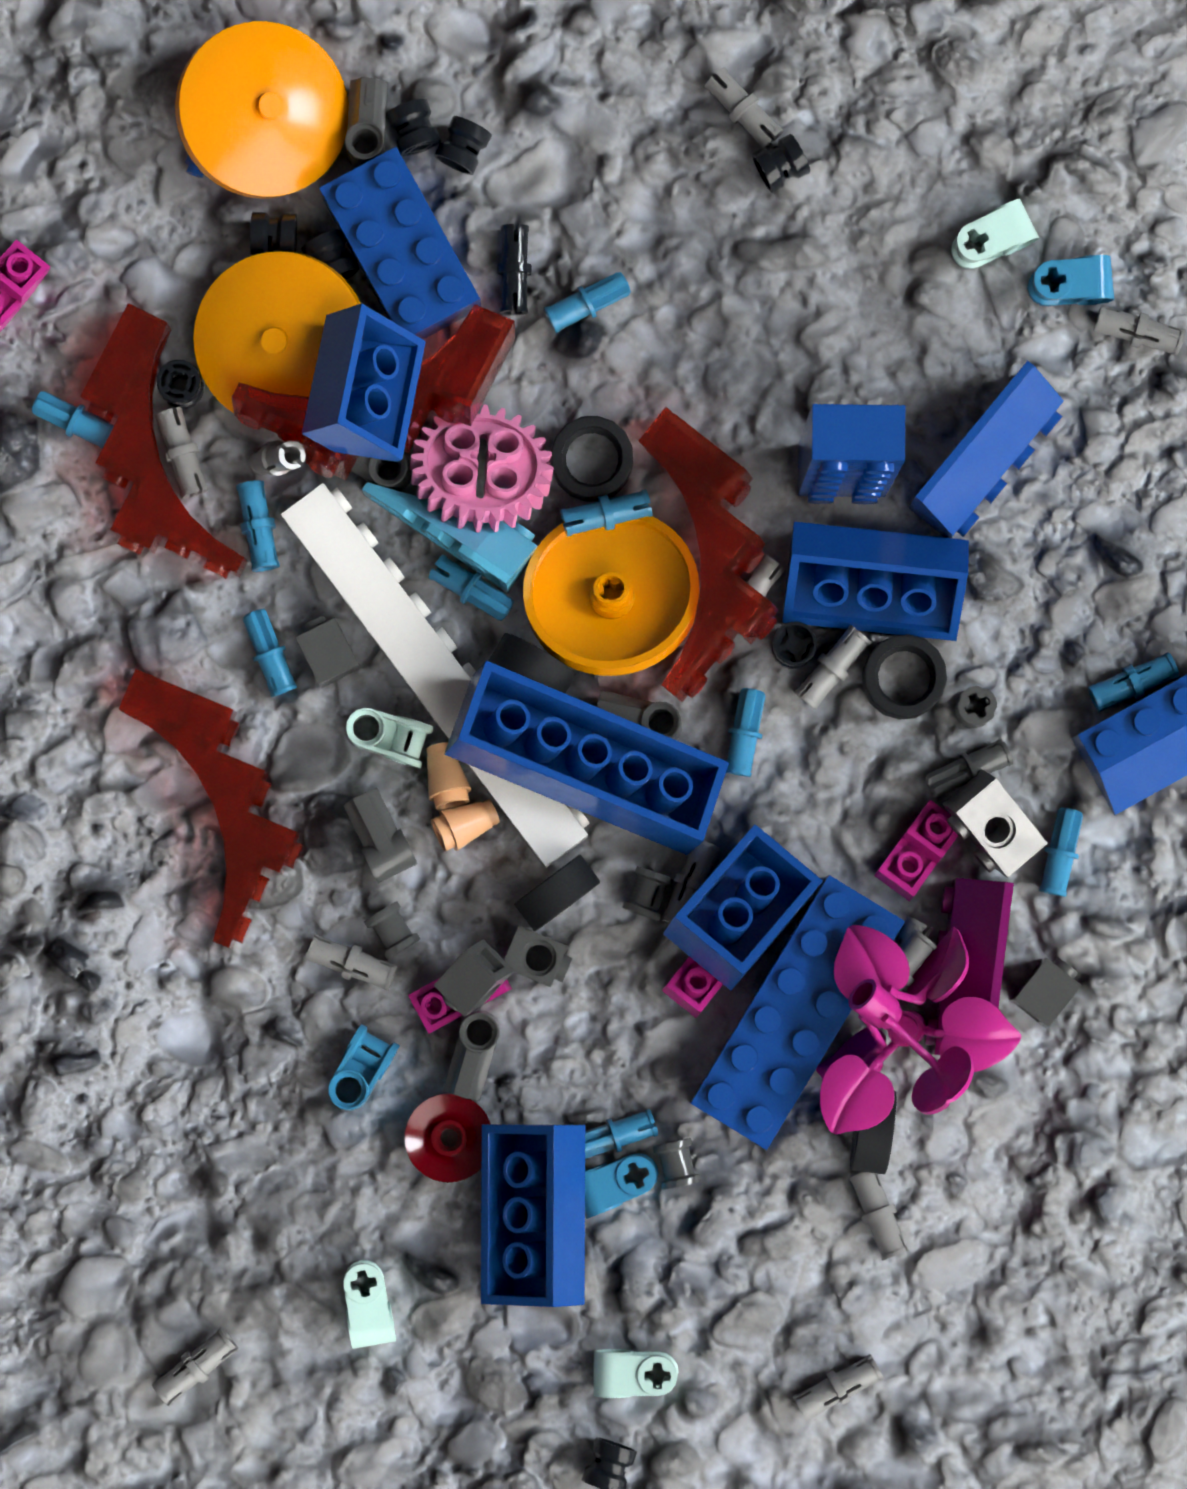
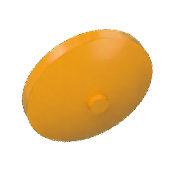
M252 21L233 25L209 38L193 53L182 71L178 82L175 116L178 132L185 150L204 175L220 187L238 195L270 199L286 196L306 188L324 175L332 166L343 147L347 133L349 102L344 81L338 68L317 42L301 31L287 25L268 21Z
M286 251L266 252L247 257L226 269L212 283L201 301L195 319L193 336L194 352L200 374L216 399L238 417L266 427L289 428L301 426L305 420L326 315L361 303L349 283L336 270L316 258Z
M653 516L615 524V529L606 531L604 527L573 534L569 537L566 536L562 523L541 541L531 556L524 576L523 601L527 619L535 637L553 657L566 666L584 673L600 676L625 675L657 664L670 655L683 642L692 628L698 612L700 601L699 576L693 555L683 539L667 524Z

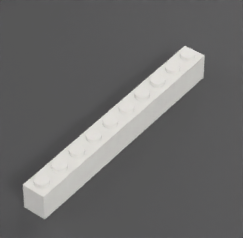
M322 483L284 511L281 516L447 738L450 739L470 680L476 671L469 662L463 666L459 664L452 654L457 649V646L443 627L436 632L425 619V617L431 614L430 610L416 592L408 596L399 582L405 579V577L392 559L389 557L382 562L373 550L378 541L363 522L356 527L346 514L352 507L340 490L336 487L330 492L325 484ZM469 765L545 868H548L588 837L584 828L590 823L581 811L567 807L565 804Z

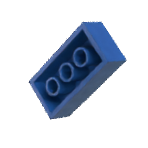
M397 147L386 151L319 188L325 205L389 320L424 340L482 308L478 293Z
M482 1124L481 1304L537 1307L585 1305V1125Z

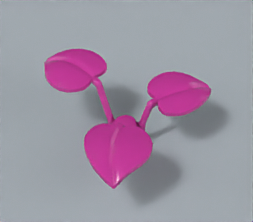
M851 925L846 929L834 963L836 985L846 998L849 999L853 989L866 979H873L884 989L888 985H892L899 990L908 983L910 976L909 962L905 953L895 941L882 932L866 926ZM963 997L951 1003L942 1015V1027L944 1030L926 1026L924 1018L912 1010L902 1011L901 1018L898 1021V1024L918 1043L925 1035L943 1038L939 1049L940 1057L953 1046L965 1049L973 1058L974 1072L992 1067L1005 1059L1017 1047L1022 1038L1021 1033L995 1005L979 997ZM891 1028L887 1029V1032L892 1041L869 1066L860 1057L851 1054L837 1059L827 1069L821 1084L820 1107L823 1119L831 1133L841 1134L869 1129L881 1123L890 1114L895 1101L893 1084L886 1075L875 1071L899 1046H909Z
M953 926L937 945V948L926 958L921 967L912 976L915 981L908 987V993L898 991L892 985H888L884 989L873 979L863 980L853 989L849 997V1006L859 1014L858 1018L867 1027L853 1035L831 1058L817 1066L816 1071L822 1079L830 1065L845 1055H856L869 1066L887 1047L886 1036L880 1028L885 1030L891 1028L931 1067L921 1074L913 1087L912 1103L918 1111L927 1115L941 1112L966 1091L974 1075V1061L965 1049L953 1046L945 1051L937 1061L898 1024L902 1015V1009L897 999L917 1005L923 1004L927 998L932 1002H940L954 992L964 980L969 968V955L958 929ZM883 1063L877 1068L875 1072L881 1071Z

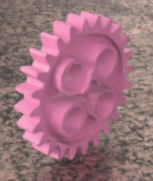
M485 404L481 408L480 414H474L469 405H465L463 416H459L453 409H449L447 422L435 416L432 429L427 427L421 429L420 440L414 441L413 454H411V485L418 486L417 498H428V512L441 508L442 522L454 516L458 518L457 528L462 529L467 521L473 522L475 532L480 533L483 523H489L492 530L498 532L500 521L504 520L511 528L516 526L517 515L528 521L531 517L532 508L540 510L543 497L549 495L554 467L550 465L552 452L544 451L545 437L534 438L536 426L530 425L522 429L520 427L521 415H517L509 421L505 419V408H501L496 416L490 415L488 405ZM481 438L487 440L484 497L478 498L476 496V484L479 464V441Z

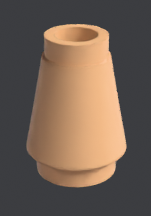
M448 742L437 743L426 748L428 756L429 800L434 801L436 810L455 808L470 802L468 793L472 789L459 760L444 755Z
M490 799L441 810L438 817L431 819L435 836L444 851L452 848L458 851L491 829L492 826L500 823L498 813Z

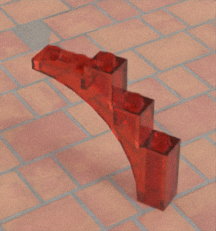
M128 303L80 396L89 405L88 413L107 423H110L113 417L117 419L95 462L104 471L101 478L124 490L128 483L133 485L110 530L120 537L117 545L140 556L143 549L155 554L163 539L167 541L164 549L186 560L191 553L206 561L203 566L204 569L223 579H227L229 573L240 578L248 563L245 557L216 540L189 514L175 494L161 463L154 432L153 393L159 361L172 330L168 322Z
M474 304L457 332L435 354L422 362L404 452H410L431 410L435 411L437 416L449 423L461 422L468 426L472 425L515 341L514 320ZM239 382L232 395L234 416L242 424L256 430L262 427L272 431L284 442L297 441L303 444L306 464L317 474L328 478L333 477V475L344 480L348 478L358 456L333 452L302 434L309 396L273 393Z
M665 407L638 441L667 470L681 491L695 525L701 556L700 595L694 624L681 656L662 683V686L680 702H683L687 696L693 698L701 691L708 679L705 674L715 661L720 664L730 655L735 647V642L732 640L737 634L750 645L756 638L762 640L775 626L777 619L774 616L779 610L771 601L740 578L744 571L750 573L760 563L764 556V552L761 550L766 545L759 535L728 512L732 505L734 507L739 506L748 496L751 490L749 483L753 480L752 476L743 466Z
M135 669L118 710L152 728L173 745L196 772L214 805L224 840L227 874L223 909L213 942L233 949L236 941L243 944L250 930L253 919L246 916L252 902L260 903L270 881V878L264 876L266 869H271L280 874H284L286 866L294 869L303 848V844L297 842L300 834L252 813L255 806L263 807L272 784L266 781L269 773L265 770L221 752L223 745L231 747L240 726V722L234 720L237 712L234 709Z

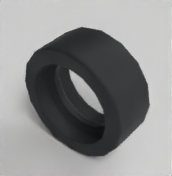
M584 416L567 423L556 435L551 449V465L554 467L553 475L558 485L571 497L585 502L598 501V497L605 495L608 498L616 495L628 482L633 468V447L626 432L614 421L600 416ZM596 433L605 436L613 443L618 454V464L615 472L608 480L599 484H586L578 481L571 475L566 463V454L569 446L576 438L584 434Z
M504 633L488 660L491 663L563 693L567 692L576 675L568 666L549 653L509 633Z
M910 634L892 636L880 642L867 657L862 671L863 691L870 704L883 715L898 720L917 718L930 711L942 697L947 682L946 664L938 649L926 639ZM908 651L917 654L925 661L929 668L930 683L928 689L921 698L913 702L900 703L893 701L883 693L879 685L878 673L881 664L888 656L896 652Z
M578 855L515 902L514 905L533 931H537L599 885L600 880L584 858Z
M895 1090L893 1108L881 1123L869 1129L853 1131L850 1153L851 1170L885 1174L887 1172L896 1117L897 1094Z

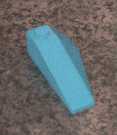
M368 482L362 488L363 494L474 571L481 573L483 577L509 593L527 567L531 556L537 549V545L532 542L535 535L518 522H516L514 528H511L500 521L498 532H494L489 523H483L480 533L475 532L473 522L467 521L462 529L457 528L458 518L454 516L442 522L441 508L432 512L427 511L428 499H418L417 496Z

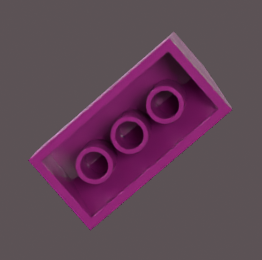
M955 878L952 880V887H944L941 913H948L946 931L939 930L936 946L954 926L960 931L969 955V968L964 980L957 989L944 1000L937 1002L935 1019L928 1018L926 1026L944 1030L942 1027V1015L945 1009L951 1003L963 997L983 998L999 1008L1014 883ZM925 1035V1044L932 1045L931 1054L939 1055L940 1044L943 1038Z

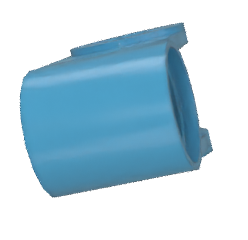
M1090 255L1075 259L1046 261L1032 273L1028 280L1027 290L1029 296L1040 306L1097 305L1112 302L1115 299L1111 257L1109 255ZM1047 275H1050L1051 282L1059 283V286L1053 292H1050L1049 285L1041 284V281Z
M361 1024L342 1056L343 1060L330 1081L328 1089L332 1102L338 1108L345 1111H354L361 1108L368 1100L378 1080H381L400 1045L395 1042L391 1045L368 1033L367 1026ZM365 1046L378 1053L380 1057H375L363 1050L362 1047ZM346 1078L356 1079L361 1085V1095L353 1103L342 1102L337 1096V1086Z
M636 1153L609 1164L603 1163L585 1170L586 1219L622 1205L623 1202L650 1191L657 1182L659 1175L658 1166L655 1161L646 1154ZM636 1162L638 1168L646 1167L649 1174L643 1179V1186H639L636 1180L628 1181L626 1174L632 1170L631 1163Z

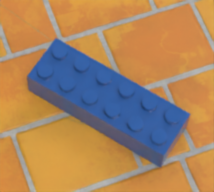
M812 404L798 443V496H808V503L812 504L834 503V497H851V503L877 504L878 498L886 496L905 462L906 405Z
M487 660L473 674L444 755L685 855H688L704 841L729 765L727 761Z
M828 875L689 1103L767 1150L852 1010L849 1006V999L840 992L834 979V963L846 929L851 925L866 926L882 932L894 941L905 921Z

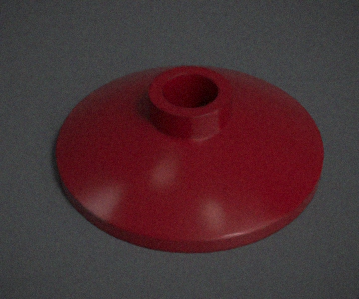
M450 1093L430 1097L413 1111L407 1122L404 1138L406 1152L416 1169L432 1180L446 1183L465 1180L481 1169L482 1124H491L485 1111L471 1099ZM446 1129H452L458 1135V1141L453 1146H446L441 1141V1134Z

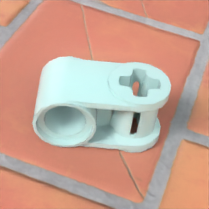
M1016 199L961 228L952 243L951 253L954 261L959 266L965 269H975L1031 245L1039 239V236L1021 200ZM969 239L972 243L979 241L982 244L978 253L975 249L967 250L964 245Z
M361 708L353 712L346 726L348 739L357 748L417 769H421L422 766L419 757L426 735L433 731V726L399 715L394 716L372 708ZM363 717L374 719L379 726L377 736L369 741L358 739L353 731L355 722ZM413 733L409 748L405 752L404 747L408 734Z
M359 1260L352 1263L344 1275V1292L347 1304L346 1316L352 1349L396 1342L391 1305L387 1299L381 1268L370 1260ZM361 1270L366 1271L368 1277H375L377 1281L370 1284V1291L366 1293L361 1291L360 1286H352L351 1281L357 1279L358 1272Z
M628 1349L594 1350L593 1396L626 1398L632 1396L666 1395L676 1385L679 1372L677 1363L672 1356L661 1351H633ZM654 1363H662L663 1371L670 1372L671 1376H665L662 1384H654L653 1376H646L645 1371H651Z

